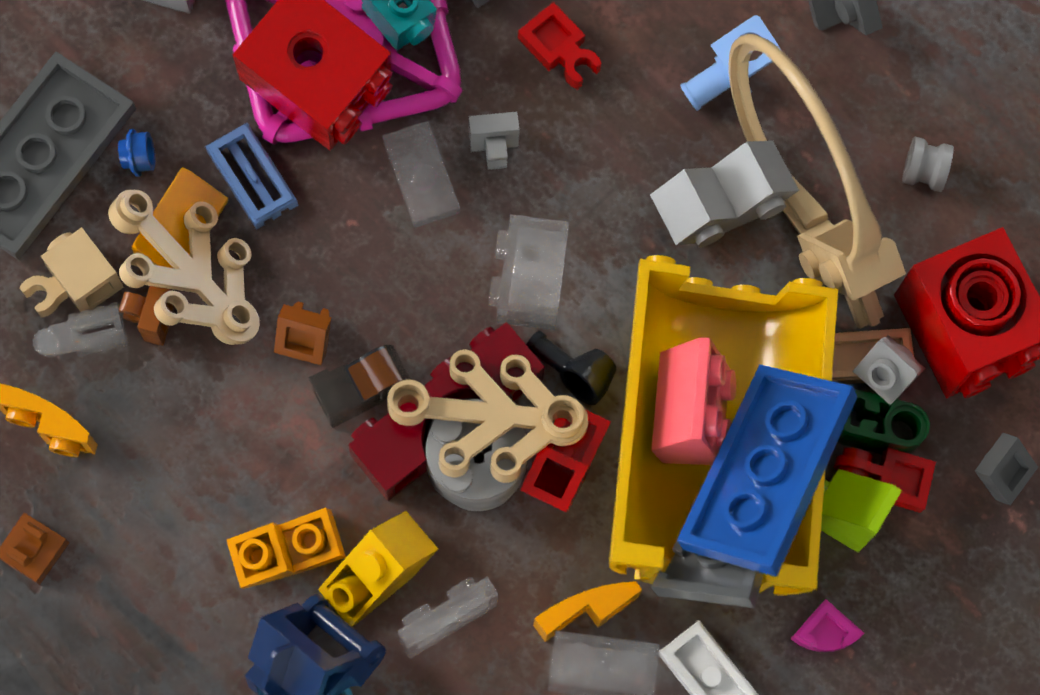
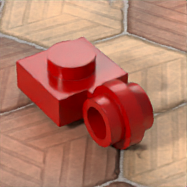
M844 448L842 455L836 457L834 468L837 471L841 469L892 484L901 489L902 491L894 503L895 506L919 513L925 510L936 461L892 448H887L883 451L880 465L872 463L873 455L857 448Z

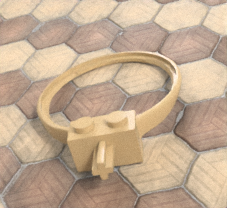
M755 34L742 35L731 46L728 68L732 97L746 140L767 141L754 108L748 76L750 56L753 51H760L767 55L786 75L813 115L835 160L848 198L852 221L845 219L833 225L828 220V213L793 177L799 191L784 201L786 208L783 212L800 234L797 237L803 250L799 254L801 266L809 278L821 281L828 288L838 289V292L846 297L857 328L861 329L867 325L873 327L881 323L879 319L884 317L875 290L906 275L896 244L890 238H882L879 224L866 200L843 141L826 108L806 77L794 62L771 41Z

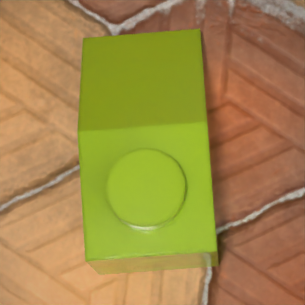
M838 469L829 482L827 480L824 481L821 531L858 553L877 534L902 490L892 484Z

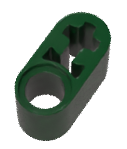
M855 390L857 399L852 410L857 412L856 420L860 424L858 426L851 425V418L849 416L837 442L878 454H883V451L887 448L912 454L927 437L930 430V422L926 412L916 404L896 399L890 405L878 394ZM877 416H881L882 420L879 422L876 432H874V428L878 423L874 420ZM898 420L907 423L913 431V439L902 440L898 438L892 431L891 422Z

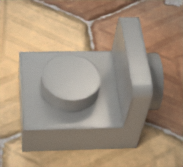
M887 335L874 345L853 372L891 405L925 370V367L914 358L909 349L896 343Z

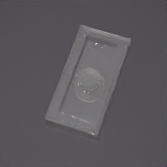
M429 121L383 135V143L414 228L459 214L460 205Z

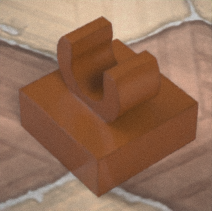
M150 286L147 297L124 292L119 312L124 313V320L138 323L137 329L145 342L164 346L170 325H165L156 318L154 305L165 292L173 291L172 289ZM165 303L167 309L174 313L175 306L171 303Z
M298 301L293 306L283 304L277 319L274 353L322 365L327 353L332 317H329V310L323 308L320 314L304 310L303 302Z
M23 513L0 546V560L41 585L69 542L28 514Z

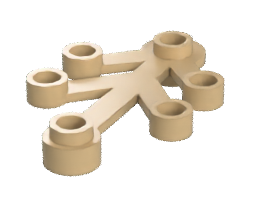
M125 190L121 192L108 210L112 225L125 234L140 232L173 267L154 265L146 255L134 253L120 266L119 275L121 280L132 288L148 285L197 293L207 305L189 304L186 297L177 291L165 292L154 305L156 318L161 323L170 326L181 322L211 327L213 334L226 344L235 345L249 342L257 334L260 321L255 308L245 300L243 267L251 259V249L248 244L241 239L232 238L219 249L217 254L218 262L224 268L223 292L212 280L210 230L218 221V214L212 205L207 202H196L184 215V224L189 230V255L153 216L152 201L146 193L140 190ZM130 204L136 207L139 212L133 210ZM195 214L203 216L206 224L200 222ZM229 250L236 252L240 260L234 259L230 255ZM131 265L140 268L143 276L136 275L132 271ZM165 303L174 305L177 309V314L170 312ZM232 314L236 316L241 323L235 321Z
M459 350L452 355L450 359V376L458 384L469 385L483 402L429 397L425 386L414 380L400 381L393 385L388 393V411L391 418L398 424L412 426L419 424L424 418L481 424L458 442H449L441 448L439 452V468L443 474L453 478L464 475L469 469L470 459L514 427L533 430L511 448L501 447L492 454L491 474L496 480L503 483L516 480L521 473L522 464L550 443L568 446L578 442L586 433L588 426V415L583 405L570 396H554L531 371L530 362L521 355H510L502 361L500 380L509 389H521L535 407L515 405L480 366L478 355L471 350ZM468 362L474 368L469 372H461L456 366L459 363ZM512 367H518L524 371V374L520 377H512L507 373V370ZM410 402L418 408L414 412H403L399 407L404 403ZM557 418H565L569 420L571 425L568 428H560L555 426L553 421ZM450 454H458L464 461L459 465H450L446 462L445 458ZM502 459H509L514 462L515 467L505 471L500 469L497 463Z

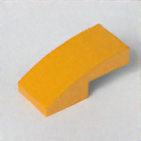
M634 581L614 583L586 590L561 601L535 617L533 627L546 642L586 612L599 628L638 599L642 588Z

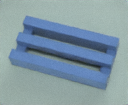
M248 123L205 146L210 158L256 230L264 226V221L271 217L274 220L281 216L283 210L287 208L291 210L298 206L294 194ZM244 138L281 198L273 201L236 143ZM225 148L229 150L263 203L264 208L257 210L220 151Z

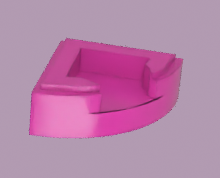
M825 599L790 639L801 647L812 651L834 652L852 645L861 638L864 632Z

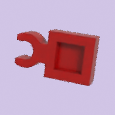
M554 2L518 30L517 39L548 71L560 63L565 69L564 76L567 83L577 90L582 87L583 78L575 71L577 66L586 65L595 74H598L601 70V61L598 55L591 50L579 48L585 42V34Z

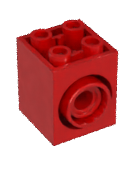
M278 0L232 54L239 79L329 151L338 142L343 145L347 144L362 124L358 117L369 104L376 108L393 87L389 82L393 74L391 72V52L325 0ZM308 60H315L319 62L316 65L310 67L301 65L302 63Z
M1003 227L914 264L894 294L946 399L962 392L965 399L975 396L992 386L991 380L1006 373L1008 379L1021 376L1035 368L1034 362L1040 359V296Z

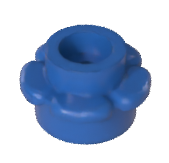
M130 129L126 139L119 140L118 142L119 159L123 169L130 168L136 177H140L142 172L155 169L154 144L149 132L136 133L135 129Z

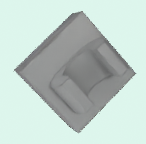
M517 111L469 116L471 152L486 150L488 170L507 168V148H515L519 145L520 129Z

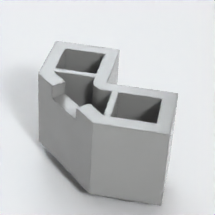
M747 141L711 168L683 169L651 193L650 196L675 245L696 243L698 247H705L722 238L730 230L757 218L765 220L777 215L786 208L784 201L798 192L799 189L773 141Z

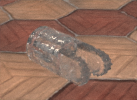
M118 302L111 303L108 306H99L92 310H83L80 313L68 314V321L51 325L49 328L43 327L42 330H38L37 334H34L35 337L32 339L34 342L32 346L35 347L34 351H38L39 355L43 354L45 357L47 355L48 357H52V355L56 357V355L61 356L77 352L79 358L87 356V354H96L103 350H112L118 346L129 345L122 313L119 312ZM114 324L113 328L83 335V332Z

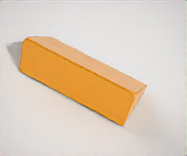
M182 167L153 211V216L190 255L189 230L184 224L185 213L196 202H207L215 208L219 217L229 199L192 171ZM195 214L200 222L206 224L203 216ZM139 233L132 245L133 252L146 255L154 265L173 268L152 244Z

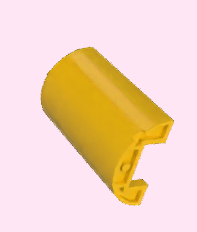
M653 255L648 256L646 259H640L609 567L618 574H626L627 567L635 569L634 580L650 584L653 583L659 571H666L675 555L672 548L712 466L665 464L651 451L660 352L697 338H711L720 354L725 356L730 370H734L736 374L735 398L733 401L727 400L726 419H730L732 423L759 364L832 381L838 289L822 287L823 283L816 279L798 278L788 282L775 296L762 294L760 288L751 285H735L730 289L713 286V282L705 278H688L690 276V266L676 264V260L668 256ZM825 470L777 577L764 574L759 593L771 586H774V594L778 596L807 593L817 589Z

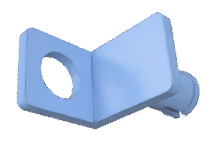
M754 15L711 44V47L717 54L714 58L716 63L688 82L680 85L688 100L697 111L730 88L729 52L737 38L745 34H755L779 47L758 15ZM763 52L757 59L749 61V78L773 62Z

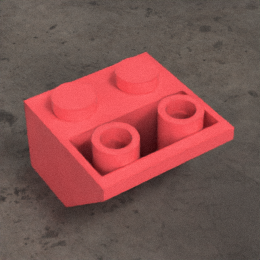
M697 338L660 352L651 451L662 463L712 465L732 424L730 419H726L727 400L733 401L735 398L736 374L734 370H730L725 356L720 354L711 338Z

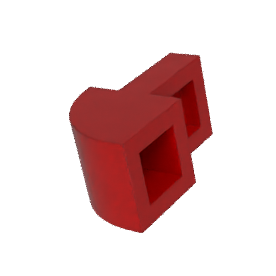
M586 410L588 426L584 436L572 445L559 446L550 443L538 452L520 491L565 513L568 512L611 425V421ZM557 418L554 425L560 428H568L571 423L565 418Z

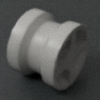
M914 137L907 155L902 183L914 185L922 182L928 184L931 190L942 192L950 171L954 146L943 143L936 147L928 145L927 141L923 138Z

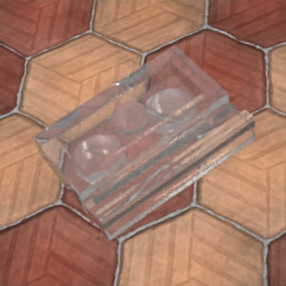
M488 576L477 583L473 577L465 579L446 593L449 597L448 601L433 610L429 604H425L402 619L405 627L397 632L399 642L409 659L497 607L498 593Z

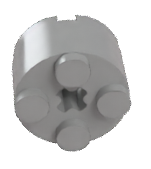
M471 399V400H468V401L483 402L482 399ZM434 419L426 441L427 470L434 489L442 497L467 511H487L504 504L522 483L526 473L527 461L522 464L521 473L516 480L503 483L496 480L491 474V457L497 449L501 447L511 448L526 436L524 428L514 427L481 451V453H485L483 463L475 464L472 458L470 459L468 471L460 477L453 478L443 474L439 468V452L441 448L449 442H458L481 424ZM450 454L445 458L446 462L450 465H459L464 461L458 454ZM502 459L497 463V466L507 471L513 469L515 464L509 459Z

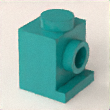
M362 0L363 11L396 51L409 42L412 45L422 42L434 30L437 8L430 0ZM404 2L408 8H400L398 5Z

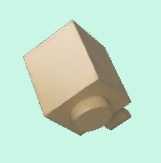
M82 227L73 234L67 232L58 236L49 244L48 251L41 255L53 277L32 276L26 279L20 286V290L26 298L39 290L47 292L45 300L34 307L41 318L51 315L58 308L59 304L68 297L84 316L124 288L116 271Z

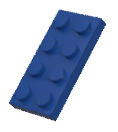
M759 364L679 534L677 542L685 551L777 577L857 399L853 386Z

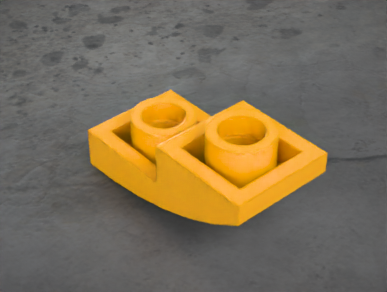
M0 383V411L6 415V421L28 428H34L36 422H40L37 433L46 444H50L49 450L56 454L77 458L80 451L91 454L96 453L97 443L90 433L64 410L33 393Z
M326 507L280 525L272 522L226 540L240 588L243 589L289 577L346 558L332 510Z

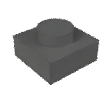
M1002 433L990 451L984 456L975 472L995 500L1011 506L1038 469V466L1018 437Z

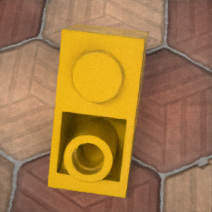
M404 511L371 529L318 590L339 616L353 627L412 579L438 551V548L409 513Z

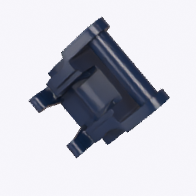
M317 593L310 596L302 605L295 603L260 617L248 656L254 665L244 676L249 688L257 695H341L345 689L352 686L361 687L383 660L386 648L377 640H367L329 609L328 600ZM317 625L348 650L349 653L333 658L307 636Z

